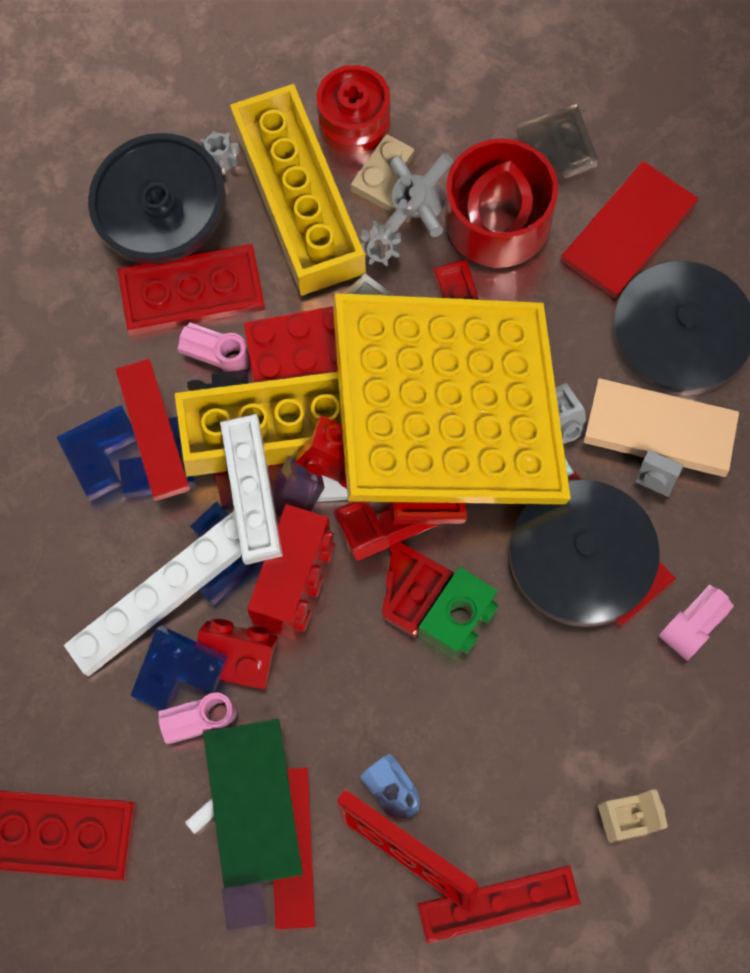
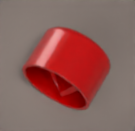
M513 139L485 140L463 151L451 166L446 183L444 219L447 234L454 247L469 260L487 267H511L532 258L547 241L552 227L558 197V181L552 165L537 149ZM492 201L509 203L519 211L518 217L509 228L502 232H493L486 228L480 219L479 208L485 203Z

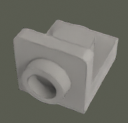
M567 383L555 387L563 444L585 436L587 429L585 409Z

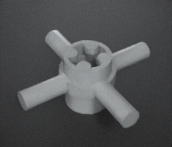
M443 153L424 177L420 175L412 176L401 157H395L391 160L390 165L398 178L392 191V201L397 209L385 222L384 226L391 222L393 234L408 216L420 217L432 237L442 234L443 228L437 216L444 208L445 193L440 186L435 184L454 163L448 154Z

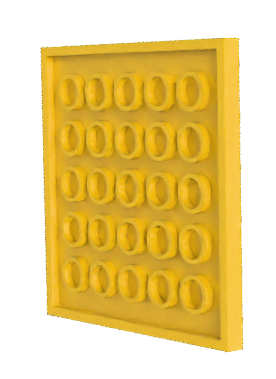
M335 293L333 298V314L348 501L567 504L571 497L544 303Z

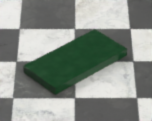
M280 719L204 731L203 737L224 889L304 876Z

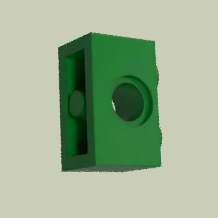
M459 567L420 624L418 636L454 660L457 659L461 651L468 654L479 637L478 634L474 633L481 621L488 624L499 607V604L495 603L498 590L464 568ZM457 608H463L470 613L471 618L467 622L459 623L451 617V612Z

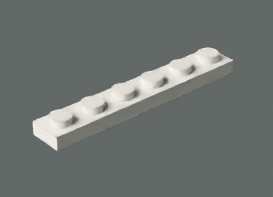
M235 510L64 644V647L83 674L88 677L242 556Z

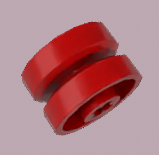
M344 65L330 71L321 80L316 92L319 132L324 141L335 150L347 154H361L377 148L385 135L388 134L391 126L390 89L383 76L372 68L362 65Z

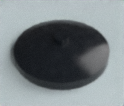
M151 133L138 136L114 149L102 161L95 172L88 195L90 218L104 243L121 257L141 264L170 263L198 250L216 231L226 205L224 179L214 158L197 142L173 133Z
M673 261L658 264L637 275L622 292L613 318L614 342L625 365L646 384L661 391L680 395L709 392L730 381L741 370L750 355V302L741 288L732 279L715 268L690 261Z
M593 480L568 481L571 499L567 504H527L521 511L511 535L509 547L510 566L515 582L524 597L547 617L573 626L589 627L604 625L630 613L649 592L656 578L659 566V541L649 516L628 494L606 483Z

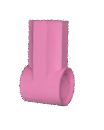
M193 323L184 326L178 345L179 353L220 367L223 372L248 370L250 367L249 352L244 339L236 333L221 334ZM232 351L240 352L235 358H225Z
M709 585L684 613L680 612L667 625L659 637L688 662L709 639L710 636L708 634L730 613L729 611L734 605L724 592L719 588Z
M210 693L201 700L158 711V721L164 741L168 745L203 735L204 731L233 727L238 719V710L235 704L224 694ZM225 704L227 706L226 716L218 722L211 721L210 711L213 706Z

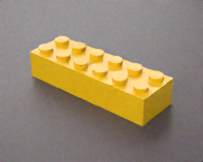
M291 84L230 104L234 129L300 295L303 296L361 276L364 273L366 274L365 253L295 85Z
M338 372L175 393L186 477L228 471L220 422L257 414L260 421L267 466L295 462L298 450L313 436L316 422L321 416L342 424Z

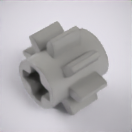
M212 131V134L206 139H200L201 146L214 158L222 175H225L226 171L231 167L238 166L236 156L240 154L239 144L232 143L229 132L224 135Z
M373 221V228L369 232L367 230L361 231V239L366 241L361 246L364 253L369 255V264L377 261L383 262L387 266L391 255L399 257L400 249L396 244L401 242V234H393L391 222L384 226L378 225L376 221ZM381 240V243L386 244V246L380 247L379 243L375 241Z

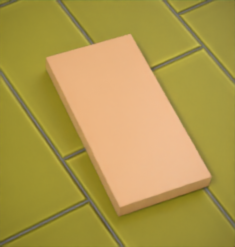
M599 378L583 443L644 458L648 450H651L682 464L685 468L726 477L730 468L739 412Z

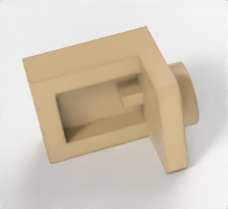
M656 789L635 796L606 801L598 805L608 843L646 836L668 827L665 809Z

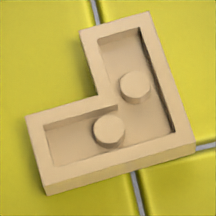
M386 134L351 183V191L393 214L397 208L392 201V191L398 178L390 162L395 157H401L408 167L415 157V149ZM408 216L405 221L409 222L412 217Z

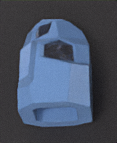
M391 753L382 757L360 776V781L384 813L394 818H411L419 811L420 797L418 791Z

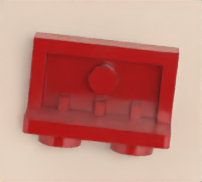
M321 416L316 422L313 436L298 450L295 463L305 467L308 472L314 475H323L337 481L342 487L347 489L342 424Z
M215 618L211 621H206L198 631L191 673L265 690L268 684L273 651L279 637L270 634L269 630L262 627L252 626L245 629L233 626V622L226 619Z

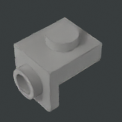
M648 450L635 482L669 497L683 465Z

